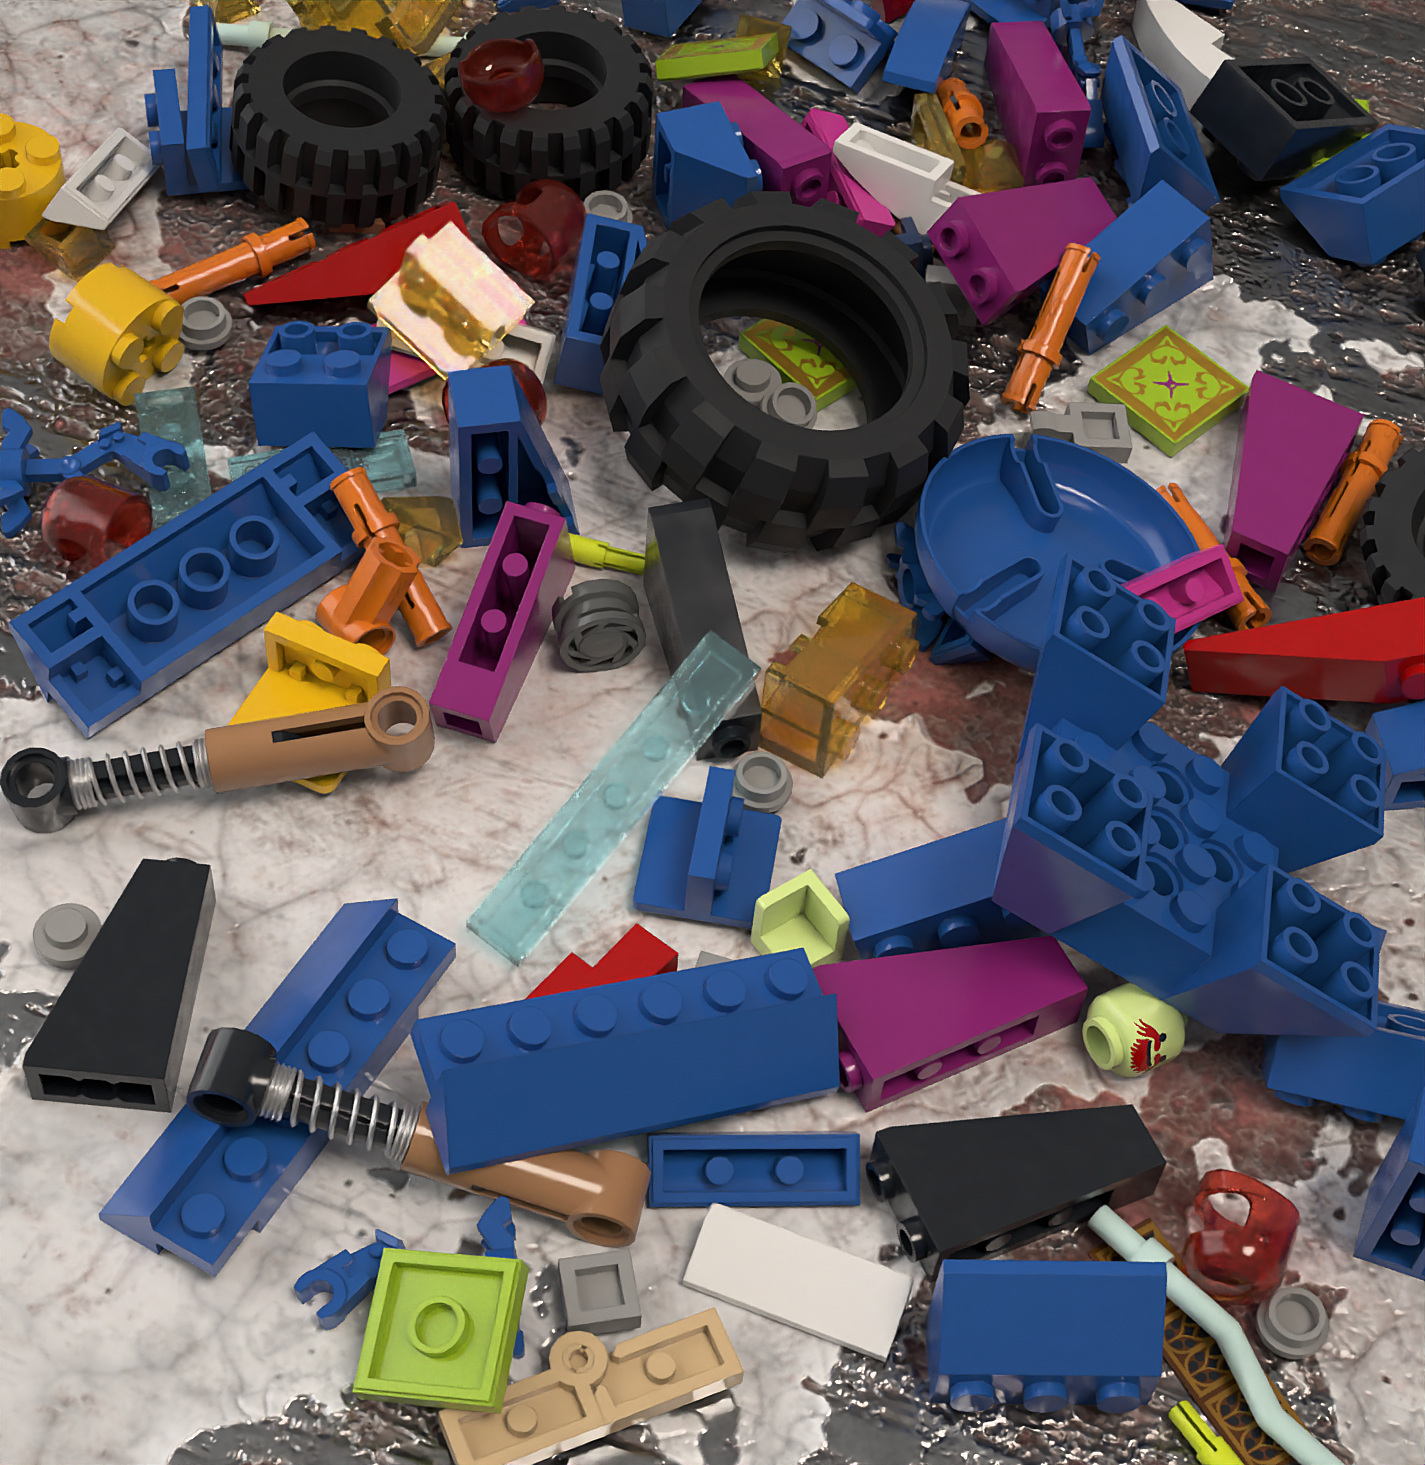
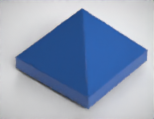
M949 617L930 654L929 660L934 665L991 660L992 653L974 641L957 621Z

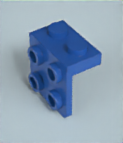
M175 68L153 70L155 93L144 94L148 128L159 127L160 129L158 131H148L152 165L164 164L167 196L199 194V188L186 150L187 110L180 111ZM232 107L222 108L221 186H219V190L209 192L250 190L243 182V178L235 170L231 160L232 152L229 149Z

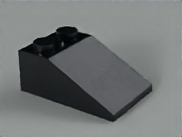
M1308 56L1224 60L1189 111L1203 125V134L1213 143L1226 147L1238 159L1237 165L1245 175L1257 181L1290 178L1314 165L1322 158H1326L1361 139V137L1368 133L1370 134L1379 124L1371 114Z

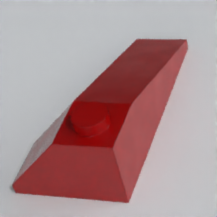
M445 201L379 230V235L370 239L365 238L344 246L327 255L325 259L298 267L244 292L243 295L249 306L385 293L387 285L407 291L432 289L440 285L445 294L475 281L471 271L483 266L456 202Z
M1425 597L1187 640L1183 644L1192 691L1272 696L1281 686H1284L1306 699L1387 704L1412 699H1424Z

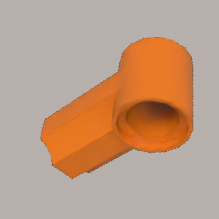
M373 537L348 584L332 590L320 602L316 610V620L325 632L354 644L362 643L369 645L384 656L391 649L396 639L395 630L389 622L418 573L417 568L421 563L420 558L411 547L404 546L391 537Z

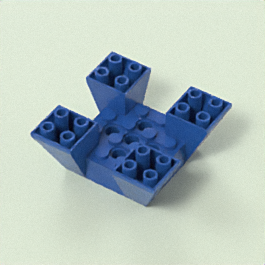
M1067 553L1060 560L1024 720L991 901L1216 1033L1341 1037L1370 1036L1377 1030L1380 929L1373 926L1362 915L1350 912L1315 891L1306 881L1294 878L1288 873L1374 845L1384 837L1386 749L1382 748L1370 735L1360 731L1357 732L1329 715L1317 702L1303 699L1284 686H1281L1272 695L1221 766L1210 757L1199 755L1168 736L1156 724L1147 722L1166 703L1176 619L1168 615L1156 602L1142 599L1113 581L1110 575L1103 569L1094 565H1088L1072 554Z

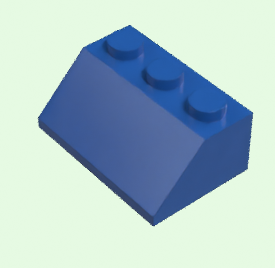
M1122 34L1112 41L1100 99H1102L1103 112L1106 118V122L1103 123L1104 133L1116 148L1119 157L1114 161L1120 177L1128 185L1131 194L1127 198L1128 207L1130 208L1163 179L1202 212H1205L1218 203L1220 198L1182 91Z
M1386 124L1280 188L1281 200L1329 257L1353 261L1355 265L1361 267L1380 264L1386 260L1388 254L1406 243L1420 239L1423 232H1425V129Z
M1378 1000L1377 1030L1368 1037L1266 1034L1261 1068L1266 1088L1274 1089V1095L1277 1098L1295 1105L1314 1106L1316 1099L1343 1105L1342 1111L1365 1121L1381 1122L1384 1115L1406 1120L1425 1086V1011Z
M943 1259L925 1319L930 1403H950L953 1409L963 1412L986 1410L994 1404H1024L1027 1410L1041 1413L1058 1411L1065 1408L1068 1404L1097 1405L1099 1410L1108 1413H1125L1133 1411L1141 1405H1148L1162 1373L1167 1289L1166 1262Z

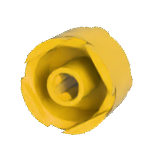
M0 113V249H11L10 242L29 239L30 246L50 239L65 225V223L51 221L42 217V214L57 192L66 183L60 143L57 138L45 130L28 123L16 122L11 116Z
M112 262L104 263L86 274L74 286L65 299L73 308L65 323L55 318L49 336V349L54 359L107 397L116 400L123 406H129L141 395L146 380L158 370L164 373L171 371L182 358L185 346L178 339L183 325L184 308L178 301L130 268L122 264L121 268H119Z

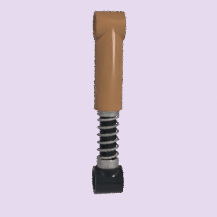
M392 686L380 690L369 702L210 728L205 730L204 739L201 737L199 739L194 738L190 746L182 747V743L178 741L176 748L164 750V746L160 744L158 746L159 751L148 753L142 747L140 749L141 754L128 756V752L124 750L122 752L123 757L110 759V755L106 753L104 755L105 760L92 762V758L87 756L85 759L83 757L80 760L76 758L74 761L69 756L59 757L55 752L45 748L30 747L17 752L7 760L1 770L0 786L17 820L26 829L35 833H52L68 825L82 808L85 810L87 807L91 809L92 806L96 808L99 801L107 806L111 798L117 797L125 803L129 795L134 794L143 800L147 792L154 791L160 797L165 789L172 788L173 791L179 793L182 787L190 785L194 790H197L199 787L204 789L205 787L210 788V786H213L216 794L377 766H383L394 772H409L420 768L429 760L434 751L435 735L426 700L413 689L405 686ZM398 723H408L414 726L409 733L402 736L386 734V731L391 726ZM44 783L53 784L50 791L38 798H27L30 791L36 786Z
M221 1027L212 1030L207 1036L186 1095L188 1107L205 1120L228 1127H245L252 1125L257 1115L259 1117L264 1115L265 1119L269 1117L271 1121L275 1119L276 1123L281 1120V1117L289 1118L291 1127L301 1122L309 1125L310 1133L320 1128L328 1131L329 1139L334 1138L338 1134L347 1137L348 1145L353 1144L355 1140L366 1143L367 1152L372 1150L374 1146L385 1149L386 1158L389 1157L391 1159L394 1157L395 1161L400 1160V1170L492 1200H496L500 1196H506L511 1206L566 1223L567 1228L572 1234L588 1243L603 1247L620 1248L635 1242L651 1171L644 1162L634 1156L615 1150L599 1149L586 1154L574 1149H568L446 1175L425 1112L429 1102L422 1101L420 1107L416 1109L414 1105L410 1107L409 1104H406L402 1110L398 1108L396 1100L391 1101L388 1105L380 1103L377 1093L368 1099L361 1096L358 1087L349 1093L342 1090L339 1081L331 1087L323 1084L320 1075L313 1081L306 1079L302 1069L297 1071L296 1067L291 1069L290 1065L286 1067L285 1064L275 1063L277 1051L272 1044L263 1037L247 1030Z

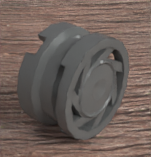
M588 580L572 586V595L564 600V597L558 596L552 606V621L554 629L558 634L560 656L566 665L578 671H608L627 664L637 657L644 648L646 633L643 622L639 617L637 597L630 586L618 580Z

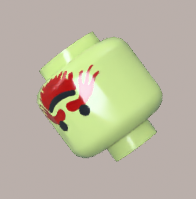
M1128 982L1097 996L1088 1008L1087 1019L1083 1023V1040L1088 1053L1099 1067L1104 1070H1110L1124 1078L1138 1077L1174 1060L1182 1052L1188 1016L1133 983Z

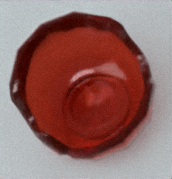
M513 38L489 39L473 48L465 60L458 63L460 81L466 95L473 104L490 113H509L528 106L539 94L544 81L543 60L535 42L530 38L526 39L524 43Z

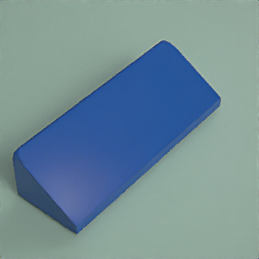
M855 1131L647 1133V1164L651 1171L648 1185L649 1207L710 1206L712 1203H718L723 1206L860 1205V1134Z

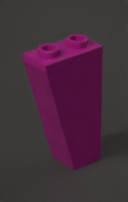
M1043 21L991 23L984 66L1019 188L1076 179L1091 113V107Z
M735 74L712 76L683 86L682 108L720 101L729 121L737 122L742 133L743 148L749 159H755L759 164L763 179L762 191L790 192L793 204L806 207L813 206L820 198L827 199L832 151L825 143Z
M1092 177L958 197L926 233L982 325H987L994 322L1039 289V285L1058 269L1067 244L1087 245L1116 220L1117 217Z
M1256 370L1252 377L1240 415L1223 545L1229 556L1239 559L1248 572L1245 577L1249 582L1275 592L1340 474L1343 461L1351 453L1364 414L1259 370Z
M506 501L429 701V706L437 726L493 743L497 742L552 623V606L558 596H564L576 568L566 518L561 517L553 508L536 502H529L523 506Z
M1053 936L840 962L812 968L823 996L837 993L840 1086L846 1093H855L866 1113L1076 1023L1088 991L1085 982Z

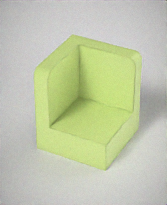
M809 869L756 900L750 941L761 955L804 947L812 968L819 965L833 964L843 959L850 918L813 870Z

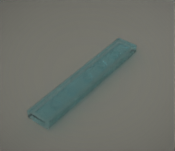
M710 630L468 918L466 927L519 968L758 678L761 667Z

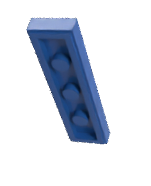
M209 5L190 7L186 150L200 193L219 190L222 169L223 45L213 10L209 8Z

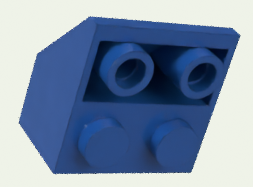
M720 101L656 113L652 198L667 229L672 221L720 198H723L732 208L736 199L751 191H762L763 179L759 164L755 159H749L743 148L740 127L737 122L729 121Z
M294 321L283 326L276 325L248 382L258 446H290L314 431L327 447L375 448L387 419L392 346L391 327H372L365 322H350L342 326H314L306 321Z

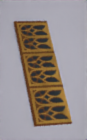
M1150 1217L1132 1227L1146 1241L1154 1237L1175 1256L1172 1264L1205 1292ZM1106 1242L1087 1252L1093 1261H1126ZM1166 1296L1163 1357L1220 1436L1244 1465H1286L1293 1461L1294 1458L1258 1426L1216 1340ZM1264 1371L1282 1409L1311 1434Z

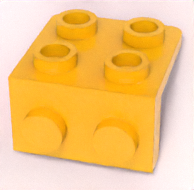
M276 611L263 629L268 668L228 725L369 702L380 690L391 687L390 658L381 655L369 645L362 643L354 644L325 632L320 626L311 621H299ZM347 772L295 780L293 782L316 792L327 794L336 789Z

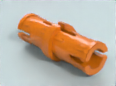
M958 78L944 80L935 93L936 101L939 102V115L943 126L948 132L953 133L960 147L964 149L980 147L986 141L989 131L987 124L985 125L984 111L981 102L974 94L969 92L963 80ZM952 95H955L957 103L953 104L950 98ZM970 123L973 128L972 131H968L965 125Z

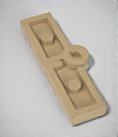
M715 1307L618 1343L615 1350L607 1353L602 1341L593 1334L584 1331L568 1332L559 1337L551 1347L547 1371L506 1386L501 1414L446 1408L438 1411L439 1425L455 1465H532L738 1385L743 1381L744 1370Z

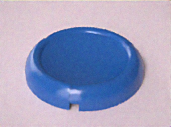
M1013 434L991 435L960 445L952 450L948 459L943 457L930 472L920 494L915 514L916 550L926 581L937 601L950 618L957 621L974 641L991 653L1021 669L1035 673L1060 560L1067 553L1072 554L1088 565H1094L1103 569L1110 575L1113 581L1121 585L1200 549L1187 525L1174 508L1147 482L1116 461L1094 450L1057 438L1032 434L1026 448L1022 449L1015 448ZM1200 622L1174 634L1171 658L1191 638Z

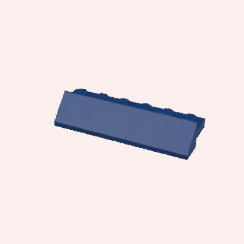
M314 431L9 622V629L46 701L49 702L55 699L87 739L273 617L276 611H282L363 557L366 550L365 548H358L354 543L351 535L355 530L335 493L329 488V484L336 477L348 470Z
M398 898L344 903L244 1030L257 1034L272 1044L277 1051L275 1063L285 1064L286 1067L290 1065L291 1069L296 1067L297 1071L302 1069L304 1078L312 1081L320 1075L323 1084L331 1087L339 1081L342 1090L349 1093L358 1087L363 1097L410 1034L415 1020L419 1019L418 1007L456 958V943L400 914L398 911ZM185 1104L99 1212L100 1221L158 1255L163 1248H166L204 1272L216 1277L251 1229L261 1233L330 1141L328 1131L317 1128L315 1132L310 1133L309 1125L298 1122L296 1126L291 1127L289 1118L281 1117V1120L276 1123L275 1119L272 1121L269 1117L265 1119L264 1115L261 1117L257 1115L252 1125L228 1127L203 1119Z
M804 947L417 1019L410 1032L431 1096L425 1112L446 1175L836 1093L840 1087L837 993L823 996Z

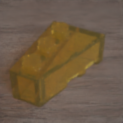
M851 582L818 616L816 624L821 627L811 639L800 634L792 643L790 651L798 655L787 666L774 661L766 669L758 747L822 779L837 758L842 761L847 760L861 733L859 725L866 715L873 718L878 715L890 692V680L896 672L904 675L911 667L917 655L920 642L913 639L918 613Z

